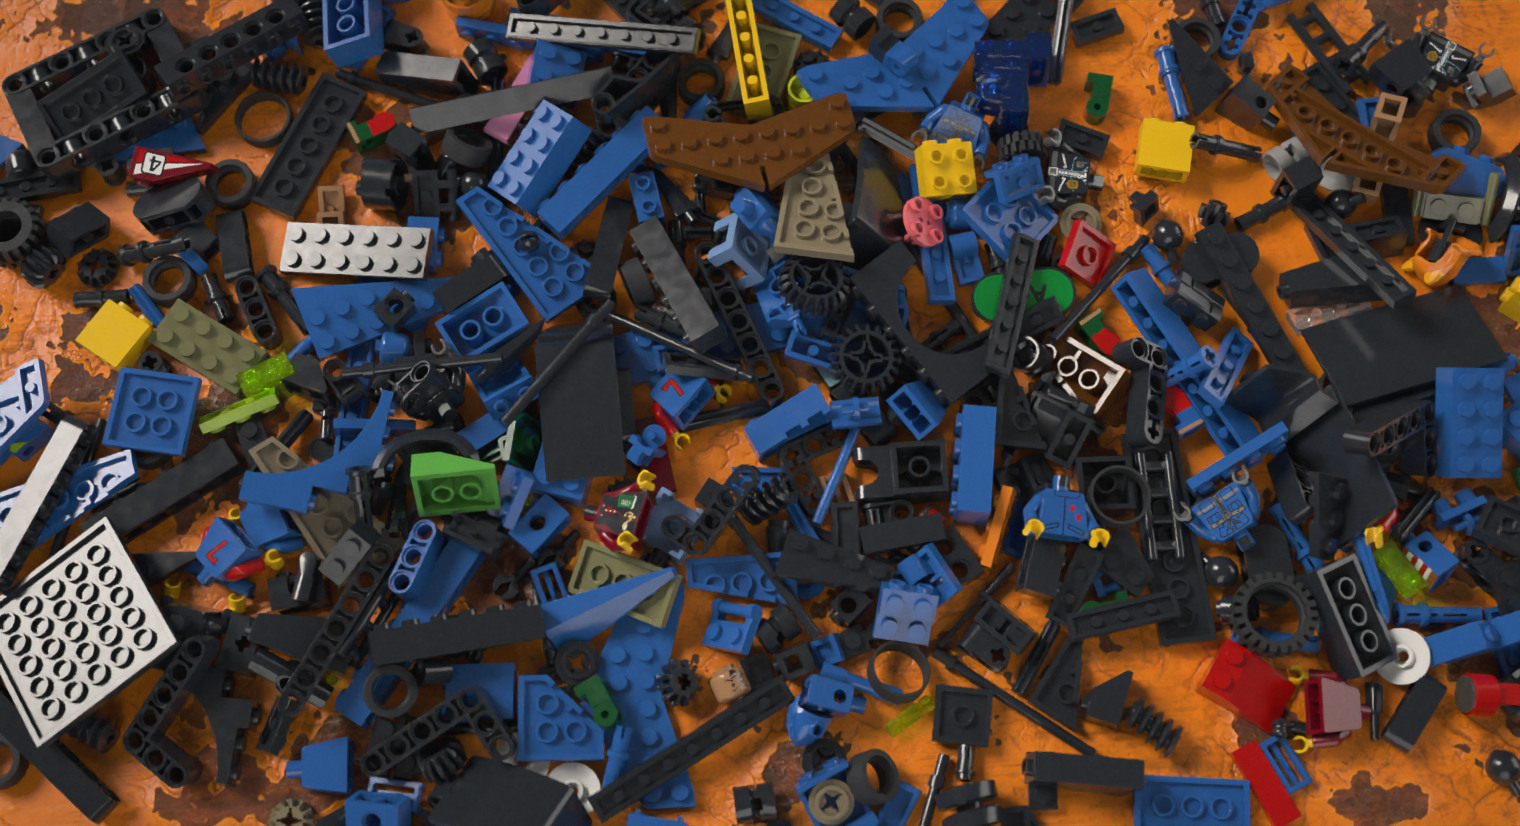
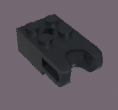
M945 439L890 443V445L859 447L852 452V461L857 468L873 470L878 475L873 483L861 485L856 489L854 500L859 502V506L873 502H887L905 499L911 504L949 501ZM923 470V473L917 474V471Z

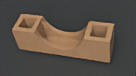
M1381 92L1370 129L1394 142L1408 98ZM1354 177L1350 192L1353 195L1363 193L1366 196V202L1375 204L1382 182Z

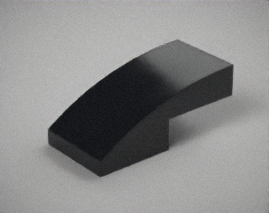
M765 651L739 660L740 666L750 683V693L774 679Z

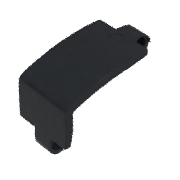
M864 135L858 141L857 181L851 216L845 220L850 236L851 248L854 253V262L835 261L836 263L843 262V266L856 270L862 269L899 240L907 249L909 248L910 241H904V235L907 234V230L903 221V208L906 202L913 198L910 173L895 161L893 152L887 146Z
M472 756L458 776H452L449 781L443 780L437 784L426 800L433 809L427 819L430 824L435 826H591L593 823L576 792L565 783L517 765L480 756Z

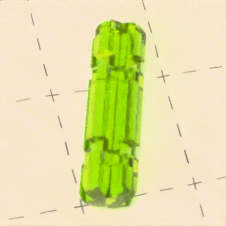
M929 695L923 696L918 700L917 704H912L897 715L896 720L893 718L886 723L885 729L890 736L896 737L902 732L903 728H908L923 717V713H928L934 709V701Z

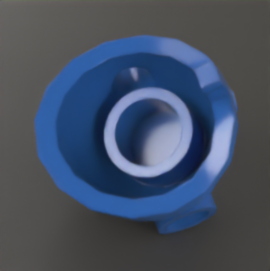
M798 695L793 704L787 709L788 714L785 727L788 730L790 740L795 746L806 747L823 736L834 717L827 714L806 712L800 707L803 698Z

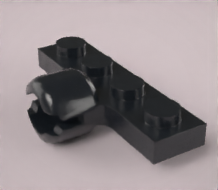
M29 150L13 151L5 159L7 176L0 179V202H2V198L7 197L10 200L19 198L21 201L31 202L82 192L79 171L64 179L52 181L46 177L43 171H40Z

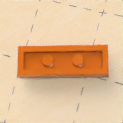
M1002 485L1001 491H997L993 501V507H996L993 518L989 517L986 533H989L986 544L982 543L978 554V559L981 560L980 565L985 568L995 570L1017 492L1012 487Z

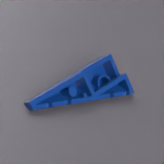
M669 567L541 604L546 635L557 651L571 641L589 643L594 636L611 627L639 606V603L648 596L658 592V589L668 581L677 578L676 568Z

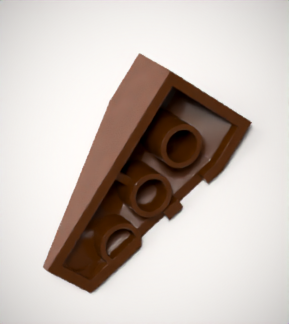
M1050 327L1032 336L1033 339L1050 350L1053 363L1049 371H1056L1054 376L1056 380L1067 390L1066 392L1069 396L1078 397L1093 404L1096 407L1093 414L1099 415L1117 403L1129 387L1131 375L1126 369L1065 334L1057 344L1051 342L1049 336L1056 328Z

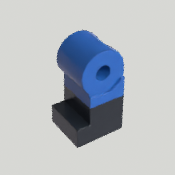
M886 24L871 37L868 52L898 76H904L918 63V56L912 48L904 45L894 36V30Z

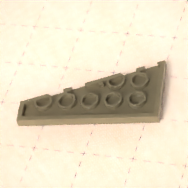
M829 153L786 180L773 252L854 262V253L851 248L850 236L846 227L842 202Z
M273 436L248 450L262 473H285L310 467ZM313 489V493L317 494L314 510L308 509L307 516L292 512L288 513L323 563L347 530L356 522L353 501L350 500L348 495L342 496ZM372 515L374 530L382 535L376 544H387L394 553L404 548L406 544L405 539L400 536L398 538H391L389 530L385 529V524ZM375 552L373 554V559L378 564L387 558L383 552ZM359 566L341 586L336 584L338 589L351 581Z

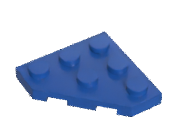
M519 675L518 762L604 761V730L566 695L548 675Z

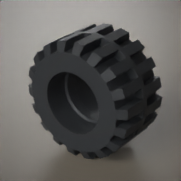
M8 197L2 198V202H0V267L16 269L19 266L22 269L21 263L26 260V256H29L32 249L36 250L41 244H49L46 242L47 223L27 202L21 201L19 198H13L12 200ZM21 225V230L15 238L2 242L5 233L10 228Z

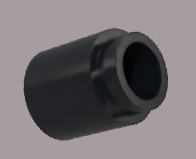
M1223 595L1221 600H1218L1216 603V615L1221 617L1223 623H1229L1231 614L1228 613L1234 595ZM1250 597L1246 608L1250 624L1252 621H1258L1260 614L1258 599H1252V597Z

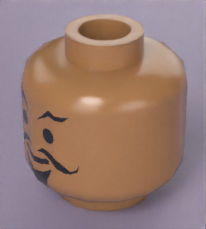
M729 664L713 672L714 677L710 680V686L719 704L729 703L732 706L751 691L750 683L741 667H734L733 664Z

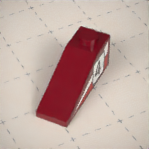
M135 146L128 176L135 179L137 185L152 188V184L162 186L190 177L198 178L218 172V167L209 162Z

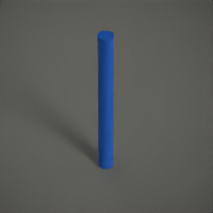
M859 427L850 428L812 519L814 525L822 526L860 435L861 429Z

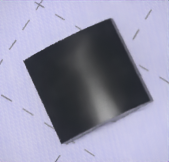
M1044 453L1021 458L1016 463L1008 465L1007 468L1003 466L993 469V483L997 491H1001L1002 485L1012 487L1017 491L1009 517L1010 522L1024 518L1023 509L1031 498L1036 495L1038 486L1046 482L1053 484V473Z

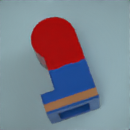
M1166 388L1164 414L1168 415L1174 424L1177 441L1179 442L1199 431L1204 421L1180 388Z

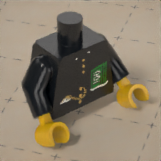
M170 579L165 580L164 593L159 602L177 636L186 638L210 634L216 639H221V635L228 629L232 613L240 614L246 610L245 596L243 595L242 598L236 600V593L228 596L229 609L224 611L175 601L180 597L181 581H179L177 586H170Z

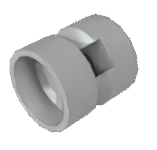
M1295 136L1283 142L1280 147L1277 146L1262 155V163L1270 178L1276 181L1284 168L1310 156V154Z

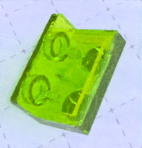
M285 351L236 375L246 397H251L282 384V379L294 374V369L290 363L291 360Z
M1393 540L1372 553L1376 565L1383 570L1404 600L1409 599L1428 585Z

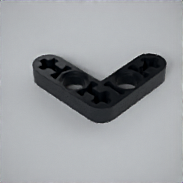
M832 424L786 444L778 453L779 465L782 471L787 473L792 479L797 490V501L804 514L810 518L814 517L816 509H810L808 506L811 503L809 494L805 497L802 494L807 493L813 488L815 492L810 494L812 500L820 502L823 491L809 462L841 448L850 431L849 428L835 429L836 432H842L843 436L840 438V441L838 438H835L827 443L825 438L830 437L834 433ZM808 440H818L821 450L817 453L811 452L807 447ZM787 450L790 453L795 452L797 456L794 459L796 467L800 464H802L803 466L802 468H798L793 473H791L790 471L795 467L792 460H786L784 457L787 454ZM798 474L807 475L809 478L808 487L802 488L797 485L795 479Z

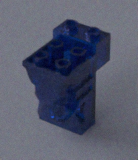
M1026 32L1024 41L983 40L975 41L971 75L972 82H975V94L981 98L977 108L984 115L997 117L998 136L1001 138L1006 137L1005 135L1007 134L1014 135L1013 132L1016 131L1022 133V130H1026L1029 115L1028 87H1047L1053 59L1051 32Z

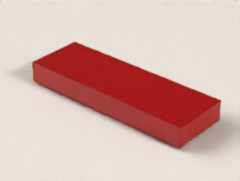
M1256 740L1229 754L1244 780H1249V788L1272 826H1285L1302 816Z

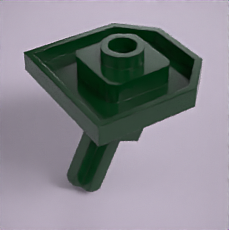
M520 413L508 427L507 435L497 439L499 445L483 452L479 457L480 461L491 464L504 461L530 472L534 471L543 441L541 424L530 415Z

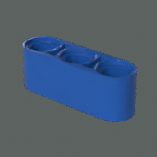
M487 413L457 433L473 444L480 457L483 452L499 445L497 439L507 435L508 426L500 420L501 418L494 421L490 413Z
M424 519L414 525L389 578V588L403 601L410 602L419 597L443 546L444 534L432 521ZM433 531L431 537L424 540L425 535ZM421 556L420 561L412 565L415 558ZM409 581L408 587L401 590L402 585Z

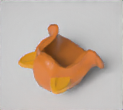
M1426 228L1425 233L1429 236L1418 247L1415 256L1407 260L1401 269L1403 271H1415L1417 277L1422 282L1437 287L1451 281L1457 276L1470 256H1480L1483 250L1476 242L1452 234L1449 240L1452 244L1445 254L1435 263L1429 262L1427 260L1437 238H1442L1443 233Z

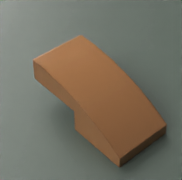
M345 185L317 186L319 212H317L318 223L346 225Z

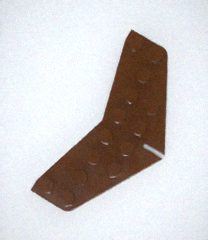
M1291 64L1271 79L1267 85L1266 92L1275 99L1273 106L1318 167L1329 159L1323 170L1419 190L1429 194H1442L1464 174L1468 166L1444 154L1437 158L1390 141L1343 114L1308 83L1309 77L1304 72Z
M846 93L832 94L752 125L657 116L642 118V128L648 153L654 162L761 192L765 190L761 172L765 174L770 192L850 139L854 135L856 125Z

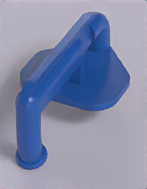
M1361 533L1340 550L1350 552L1355 548L1359 564L1383 620L1387 625L1391 618L1390 609L1396 599L1395 588L1390 575L1382 569H1377L1370 544L1366 546L1365 534Z

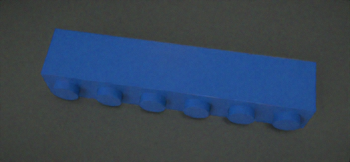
M647 105L642 110L638 109L629 119L630 122L624 128L619 127L613 133L611 141L606 145L599 146L593 154L594 157L588 163L584 162L576 169V175L572 179L562 182L557 188V193L551 199L547 198L540 204L539 211L537 212L539 220L561 241L649 156L642 128V118L659 116Z

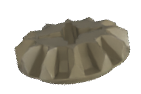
M1085 203L1070 205L1064 210L1059 224L1062 234L1068 238L1074 223L1073 221L1079 220L1084 215L1086 216L1085 222L1100 232L1101 218L1095 208Z
M827 778L815 785L812 791L809 792L808 806L811 814L817 821L826 825H836L845 821L852 813L854 796L850 792L849 786L840 779ZM825 792L831 797L838 795L835 800L838 810L831 805L824 806L826 803Z
M291 798L280 801L276 807L272 808L270 818L267 820L269 826H288L280 822V820L289 818L292 811L294 818L302 820V822H297V824H292V826H314V813L306 802Z

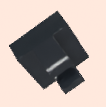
M1149 190L1146 194L1135 191L1128 198L1133 202L1129 205V208L1133 211L1134 222L1140 226H1143L1159 211L1158 194L1152 190Z

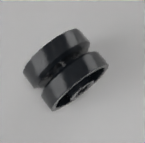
M995 780L966 783L934 796L938 811L943 813L957 811V813L945 817L941 821L942 826H992L1006 821L1002 805L989 804L983 806V803L994 800L999 795Z

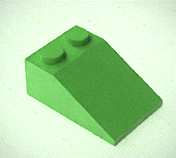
M442 452L411 455L410 477L419 517L452 514L454 511L466 513L502 509L495 464Z

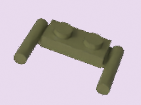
M1490 172L1485 198L1451 193L1429 194L1414 190L1411 202L1412 216H1422L1423 218L1444 221L1455 218L1459 223L1489 226L1492 221L1501 173Z

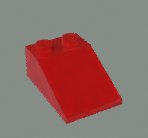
M1227 638L1219 645L1195 692L1271 735L1273 720L1281 717L1297 686L1255 653L1248 651L1247 648Z

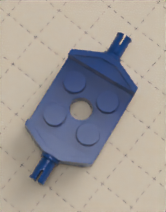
M785 254L786 256L774 264L771 257H769L765 280L753 285L767 323L773 330L793 327L796 336L803 337L802 332L804 335L807 334L803 321L810 313L803 317L802 310L793 312V304L785 305V298L780 297V291H777L780 269H782L787 259L791 260L793 255Z

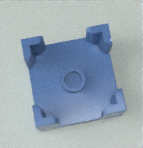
M735 212L715 222V232L726 230L728 232L726 242L709 251L708 260L716 267L733 260L748 275L734 281L740 291L765 280L769 261L766 250L771 247L770 240L748 229Z
M662 486L655 498L657 504L652 510L642 544L652 550L654 547L659 548L671 557L670 561L682 567L689 554L664 536L661 530V523L666 516L671 514H682L695 523L703 510L697 508L695 511L675 499L673 492ZM673 519L670 523V529L674 534H678L682 529L681 522L677 519ZM698 535L692 539L693 548L699 540Z

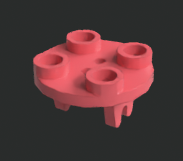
M916 196L908 200L903 208V221L907 230V234L904 235V241H911L913 245L918 244L921 247L927 248L944 240L942 208L938 204H933L925 197Z

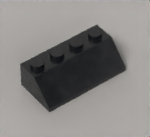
M1355 553L1316 566L1294 577L1296 583L1300 581L1304 584L1302 587L1304 591H1310L1312 595L1309 599L1315 600L1316 606L1313 609L1318 611V618L1315 620V622H1318L1316 631L1333 671L1344 680L1362 678L1400 658Z

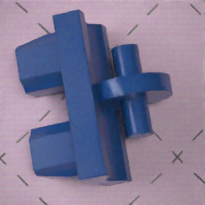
M878 396L867 398L852 397V399L830 401L833 430L882 424Z
M652 424L645 428L643 435L632 434L628 441L633 446L625 457L637 466L642 464L645 467L649 466L654 457L663 458L666 451L659 447L665 443L667 438L664 428Z
M1467 487L1454 495L1453 498L1458 504L1457 507L1452 508L1446 498L1439 499L1433 503L1431 509L1436 517L1433 526L1437 532L1453 525V530L1456 533L1463 531L1466 535L1470 536L1480 518L1477 514L1481 512V506L1487 504V500L1483 495L1476 497Z

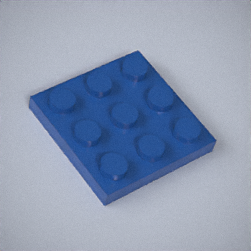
M991 178L958 212L1005 262L1012 235L1016 231L1041 240L1061 219L1047 204L1040 205L1038 203L1040 197L1035 192L1006 204L999 203L994 178Z
M121 367L102 444L106 447L185 457L202 380L199 377Z

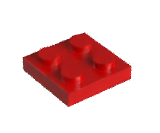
M1074 220L1058 266L1092 290L1107 273L1116 244L1084 220Z

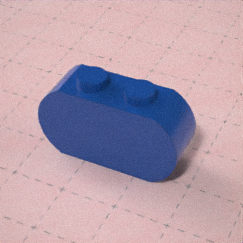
M1455 145L1453 149L1442 147L1430 154L1437 158L1444 154L1468 165L1464 174L1445 191L1446 193L1485 198L1490 172L1501 173L1496 200L1504 192L1506 184L1505 174L1501 167L1494 165L1495 159L1482 154L1478 158L1468 155L1469 149Z

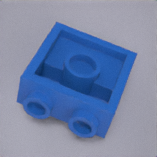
M891 579L889 582L882 581L872 632L873 637L928 645L932 622L934 623L939 600L937 589L923 583H919L917 586L906 585L904 581Z

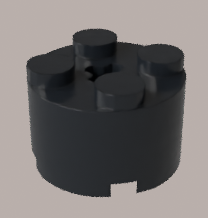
M363 158L361 179L356 182L355 186L356 195L361 196L364 206L368 209L399 211L398 208L405 206L409 193V182H405L404 174H409L406 163L398 159Z

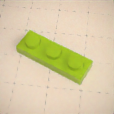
M276 387L200 417L199 427L202 433L211 432V434H215L224 430L227 424L235 421L236 423H242L250 419L254 413L259 411L266 413L277 407L276 404H279V394Z

